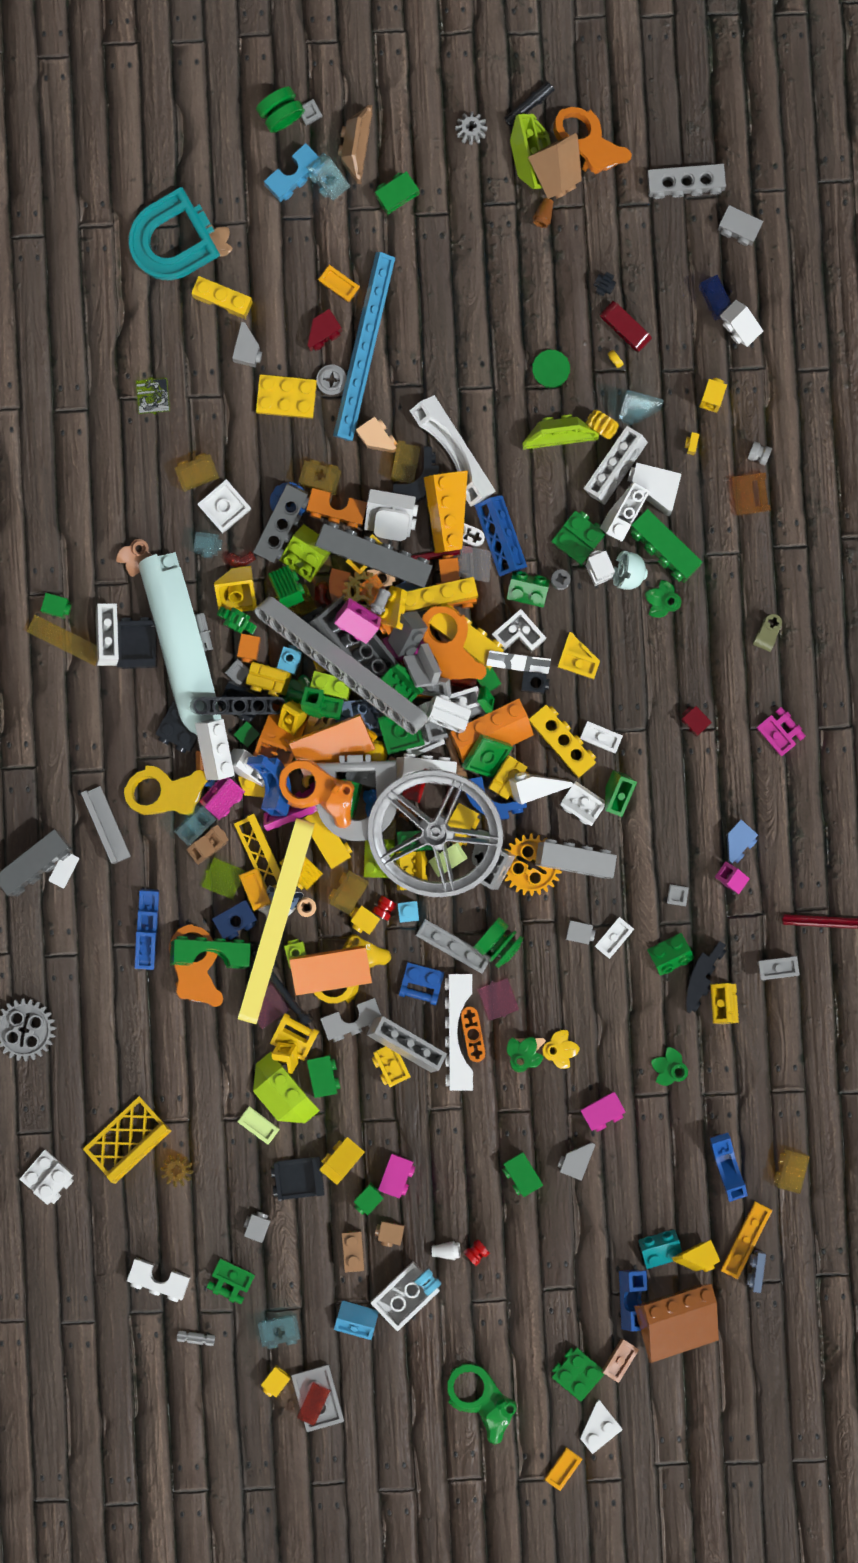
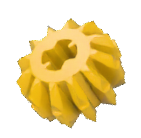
M593 410L586 421V424L606 439H612L619 427L618 422L598 410Z

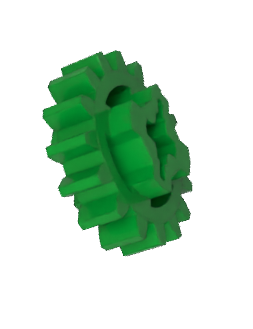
M220 607L216 614L225 620L223 625L239 634L245 631L253 635L257 628L255 624L249 621V615L234 607L231 611Z

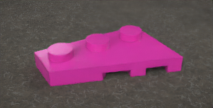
M315 782L309 785L310 789L303 793L299 791L294 796L301 798L310 796L315 790ZM290 805L287 816H271L266 812L263 814L264 827L269 831L289 822H294L296 818L299 819L318 811L317 805L302 809Z

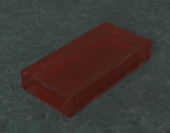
M313 1382L297 1418L315 1426L331 1390Z

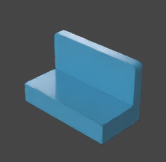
M342 1301L334 1330L371 1340L379 1312L375 1309Z

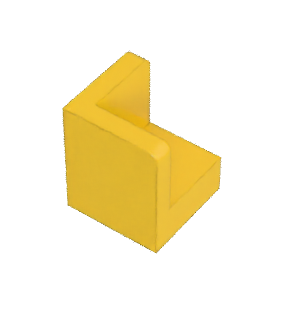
M278 1042L272 1052V1060L286 1063L288 1073L293 1074L298 1065L297 1046L295 1044Z

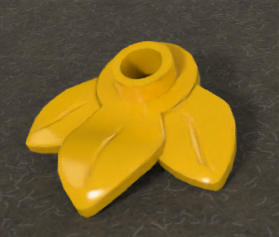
M568 1030L555 1032L550 1042L545 1043L542 1048L543 1056L547 1060L553 1061L555 1066L561 1069L570 1068L569 1058L577 1055L580 1050L576 1043L568 1041ZM551 1047L555 1049V1053L553 1055L550 1053Z

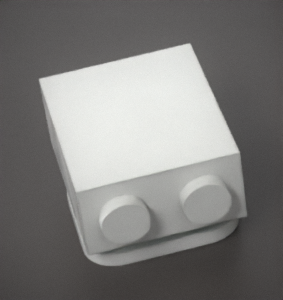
M370 489L364 530L374 531V534L379 538L403 541L410 537L411 530H415L416 519H413V516L417 517L418 505H415L416 497Z

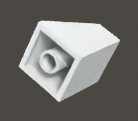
M636 463L635 468L631 467L628 481L631 484L634 482L650 490L646 500L663 514L670 516L681 474Z

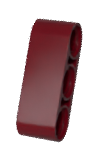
M612 301L599 314L638 353L652 340L649 333L615 301Z

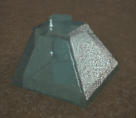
M627 390L619 419H622L623 423L633 425V422L639 423L660 411L664 400Z

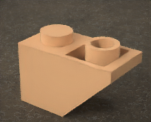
M373 417L356 429V433L367 448L391 453L397 451V442L392 435H387L385 432L387 428L381 419L377 420Z

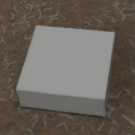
M313 99L303 104L305 112L301 118L306 126L322 118V114Z
M237 659L225 674L235 683L241 685L247 678L250 669Z
M670 884L667 904L686 907L689 887Z

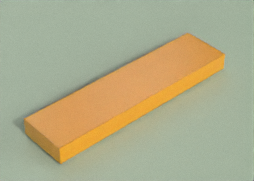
M754 1201L720 1271L736 1279L739 1278L773 1210Z

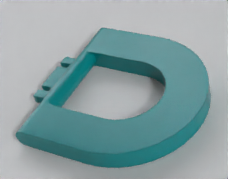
M183 187L176 189L141 211L134 220L129 233V248L134 261L146 274L160 280H175L185 277L220 256L209 235L215 230L212 226L208 227L211 223L205 212L201 211L203 210L201 205L193 207ZM185 211L202 241L172 258H161L155 255L150 244L154 230Z

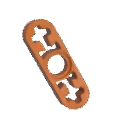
M466 1007L461 1012V1019L468 1056L473 1062H480L485 1057V1048L478 1012L473 1007ZM467 1010L475 1013L472 1021L473 1023L477 1022L478 1026L465 1027V1024H469L468 1018H464ZM470 1029H476L479 1032L476 1040L468 1038L467 1033ZM481 1041V1045H477L479 1051H482V1054L479 1055V1059H476L475 1056H471V1053L474 1052V1047H469V1043Z

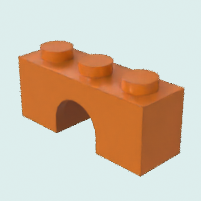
M312 488L306 509L307 513H310V517L321 519V516L329 518V522L339 524L340 521L347 523L346 526L355 529L358 526L363 527L368 502L349 498L348 504L344 509L335 510L330 506V492Z

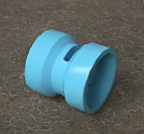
M427 1269L414 1281L424 1289L423 1292L427 1296L442 1284L439 1279L433 1277L430 1269Z

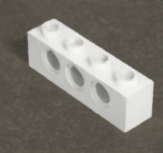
M626 426L584 487L589 496L604 505L648 443L643 435Z

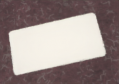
M71 854L64 861L59 860L49 881L61 888H65L79 857Z

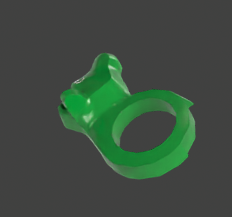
M463 1363L455 1367L447 1381V1391L451 1398L447 1402L459 1411L479 1413L487 1430V1440L494 1445L501 1443L504 1432L517 1410L516 1402L501 1393L490 1374L480 1365ZM464 1372L476 1373L483 1380V1393L474 1401L461 1400L454 1391L456 1378Z

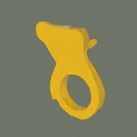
M145 766V770L137 772L129 779L124 789V795L131 809L143 815L167 811H177L182 815H190L194 813L195 806L200 800L202 789L208 780H206L204 771L197 770L190 776L172 781L160 768ZM148 778L157 780L161 786L158 800L147 806L138 804L134 796L137 785L142 780Z
M357 934L350 935L342 948L366 945L369 968L376 965H386L391 960L390 951L375 946ZM359 985L347 987V990L338 997H329L322 991L314 992V995L326 1003L338 1004L345 1000L347 1003H350L355 998Z

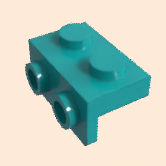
M675 1230L664 1231L663 1233L638 1240L646 1269L673 1262L672 1257L682 1252Z

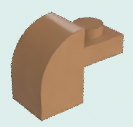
M216 825L206 835L194 842L187 851L197 865H199L225 846L229 839L226 833Z

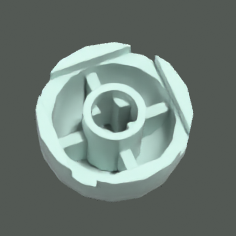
M629 551L620 552L616 561H619L618 568L614 566L613 583L614 586H617L616 588L631 590L638 587L646 579L648 571L642 557Z

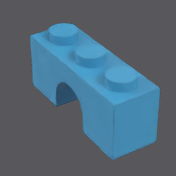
M306 143L292 155L293 161L298 166L295 174L287 176L277 169L264 181L265 187L280 202L283 199L288 200L293 195L295 188L302 187L307 182V177L311 174L315 175L321 169V159Z

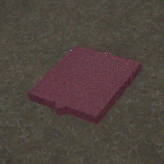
M508 978L496 983L491 982V985L478 989L489 1021L501 1016L506 1017L507 1014L519 1010Z
M272 984L267 987L257 1020L262 1029L290 1010L282 999V995H279Z

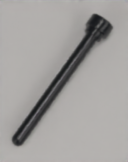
M256 949L251 951V955L254 959L256 958V954L258 951ZM272 970L270 981L296 1014L298 1022L305 1026L314 1019L310 1014L301 1010Z

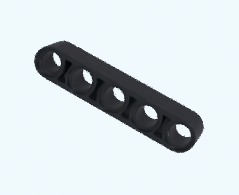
M197 697L190 702V709L194 714L198 715L281 714L282 706L286 702L281 697ZM200 700L204 703L202 711L196 709V704ZM219 700L223 703L221 711H217L215 708V703ZM237 700L242 703V708L239 711H236L234 708V703ZM256 700L261 703V708L258 711L253 708V703ZM275 700L280 704L277 711L272 708V703Z

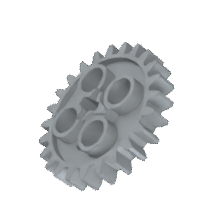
M22 999L21 1004L14 1000V1006L8 1003V1010L1 1009L3 1016L0 1015V1047H5L3 1054L10 1052L9 1058L17 1055V1061H20L22 1056L25 1061H28L29 1056L35 1060L36 1053L40 1057L43 1056L42 1049L49 1051L46 1045H53V1042L49 1039L56 1037L51 1031L57 1029V1027L51 1026L55 1019L49 1020L48 1017L52 1013H45L46 1006L39 1008L40 1002L33 1005V999H30L28 1004H26V1000ZM16 1013L22 1016L20 1024H16L13 1021V1016ZM29 1013L30 1017L26 1026L29 1029V1033H25L24 1044L21 1047L20 1042L23 1031H20V1028L25 1026L26 1014ZM34 1017H38L41 1020V1025L38 1028L32 1026V1019ZM11 1032H15L18 1035V1040L15 1043L9 1040ZM30 1036H34L37 1039V1044L34 1047L28 1045V1038Z

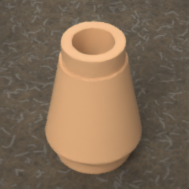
M311 898L301 899L297 904L298 913L304 917L312 916L316 911L315 902ZM305 904H309L311 906V909L309 911L304 910Z

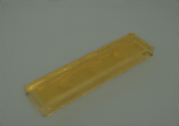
M37 615L34 616L26 631L27 633L96 666L97 645Z

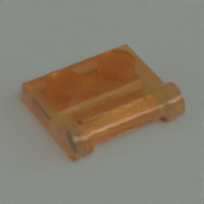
M766 473L732 477L736 516L771 511L770 505H768L765 479H767ZM752 481H758L761 506L755 507Z

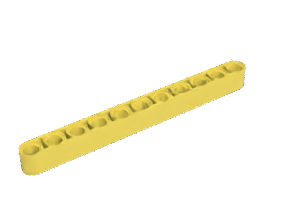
M296 818L238 1020L257 1024L315 823Z

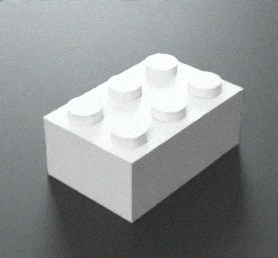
M414 1261L371 1300V1304L396 1331H399L440 1291L437 1288L427 1296L423 1292L424 1289L414 1282L423 1273Z

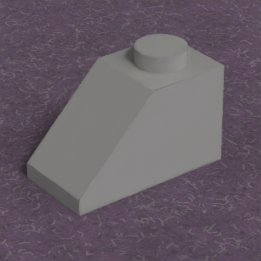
M241 322L232 359L235 363L256 368V364L261 361L262 352H260V347L246 323Z
M590 1142L567 1152L565 1157L561 1156L557 1166L560 1167L559 1172L582 1181L595 1143Z

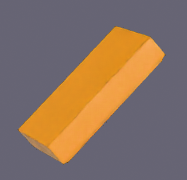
M328 265L318 279L320 283L348 303L360 288L359 285L331 265Z
M257 868L239 875L253 911L271 904Z
M566 1447L544 1480L561 1491L582 1461V1458Z

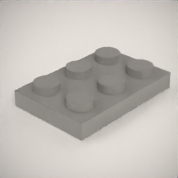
M329 1364L291 1375L307 1432L344 1422Z

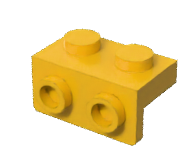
M425 851L411 852L396 860V864L407 873L428 881ZM397 885V891L406 890L401 886Z
M386 1046L373 1052L374 1057H372L376 1068L380 1067L383 1072L380 1077L384 1085L388 1084L389 1087H392L411 1077L400 1054Z

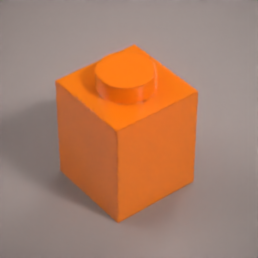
M453 555L443 556L439 560L441 583L460 580L458 558H454Z
M241 634L237 654L241 662L251 664L252 661H257L261 638Z

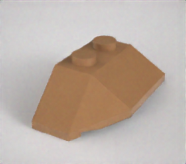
M372 105L366 106L348 119L346 126L342 127L341 132L344 142L343 145H339L338 156H341L342 164L357 184L362 182L373 112Z

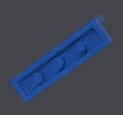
M503 496L491 497L474 505L499 577L526 568L527 564ZM485 505H487L489 509L488 516L484 514L482 507ZM491 523L495 526L494 534L489 529ZM497 541L500 542L502 546L500 552L496 549ZM503 559L507 561L509 569H503Z

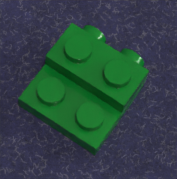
M575 511L551 541V543L579 565L585 562L605 536V533L600 528L601 525L598 523L593 525L589 522L588 519L590 517L583 511L579 513Z
M576 1346L574 1349L570 1348L564 1355L566 1359L562 1364L558 1362L551 1370L553 1372L551 1376L581 1402L605 1374L601 1372L602 1368Z

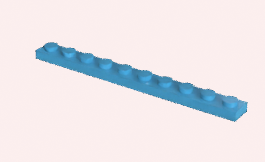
M376 252L333 434V436L346 441H353L395 257L382 252Z

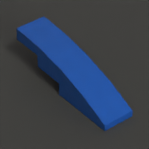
M140 889L135 969L154 970L159 890Z

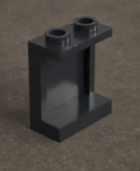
M141 617L140 621H132V618H121V621H117L119 656L117 668H157L156 627L154 620H151V617Z
M321 1157L275 1161L274 1166H271V1176L276 1179V1185L273 1186L274 1197H278V1201L324 1196L323 1174L320 1171L322 1167Z

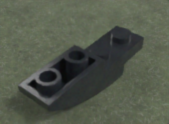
M721 941L717 942L709 956L701 953L691 971L685 997V1011L689 1014L691 1011L696 1012L701 1004L699 999L702 995L706 996L711 989L709 985L711 981L705 976L712 974L716 968L713 964L717 958L721 960L727 951L724 949L726 944Z

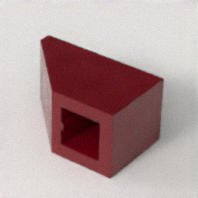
M330 309L313 319L308 340L310 352L312 350H320L325 346V342L328 340L334 341L341 336L342 327Z

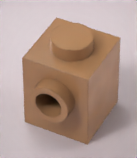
M382 1220L381 1225L377 1224L375 1235L379 1236L378 1241H381L383 1246L401 1245L405 1225Z

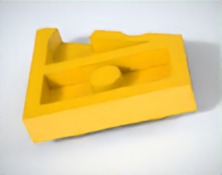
M391 585L388 590L391 595L384 607L385 612H382L381 615L377 614V616L381 618V624L402 630L403 624L400 623V616L405 613L407 591Z
M569 632L558 668L594 680L600 660L573 633Z

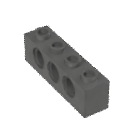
M287 483L253 553L273 563L275 559L280 560L284 549L281 547L284 541L289 542L293 534L290 532L292 525L297 526L301 515L298 513L301 507L305 509L309 498H307L308 492ZM290 501L294 502L296 504V510H287L286 503ZM285 519L288 522V526L280 528L277 521ZM277 536L279 544H270L269 537Z

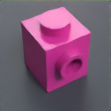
M728 862L723 864L715 876L722 884L737 894H740L750 879Z

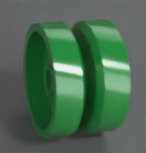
M289 86L271 93L256 107L259 116L266 119L265 125L270 133L285 129L297 121L305 112L301 102L294 101L296 94Z

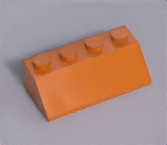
M520 699L467 723L466 729L462 733L451 731L448 734L462 763L480 734L510 743L512 746L534 735L528 715Z

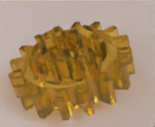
M365 571L360 576L358 572H355V578L349 576L348 580L350 583L344 582L343 584L347 587V589L342 590V593L346 594L343 601H347L349 598L355 602L365 601L368 604L362 606L371 611L370 605L374 603L383 584L377 583L379 577L372 578V572L368 576H366ZM358 580H367V581H369V582H368V583H361V582L358 581ZM351 586H352V588L354 589V596H353V597H351V593H350ZM373 587H375V591H376L375 598H374V596L372 595V588H373ZM365 588L367 590V596H360V589L363 590Z

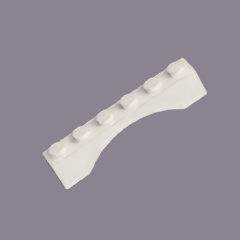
M435 395L420 401L414 406L410 412L416 422L443 445L454 462L457 472L468 470L466 500L469 505H476L496 492Z
M449 974V978H445V990H449V997H445V1009H449V1017H445V1028H449V1036H445L446 1048H449V1055H446V1067L450 1068V1075H446V1086H450V1091L473 1090V1070L461 1054L457 1036L461 1010L472 994V974Z

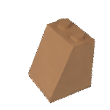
M576 133L554 142L528 157L548 199L553 196L558 199L566 195L567 192L576 189V184L582 181L578 136Z

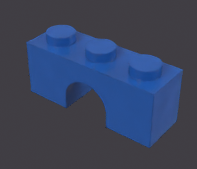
M637 1269L619 1271L621 1329L640 1331L634 1306L641 1304L642 1291H647L646 1271Z

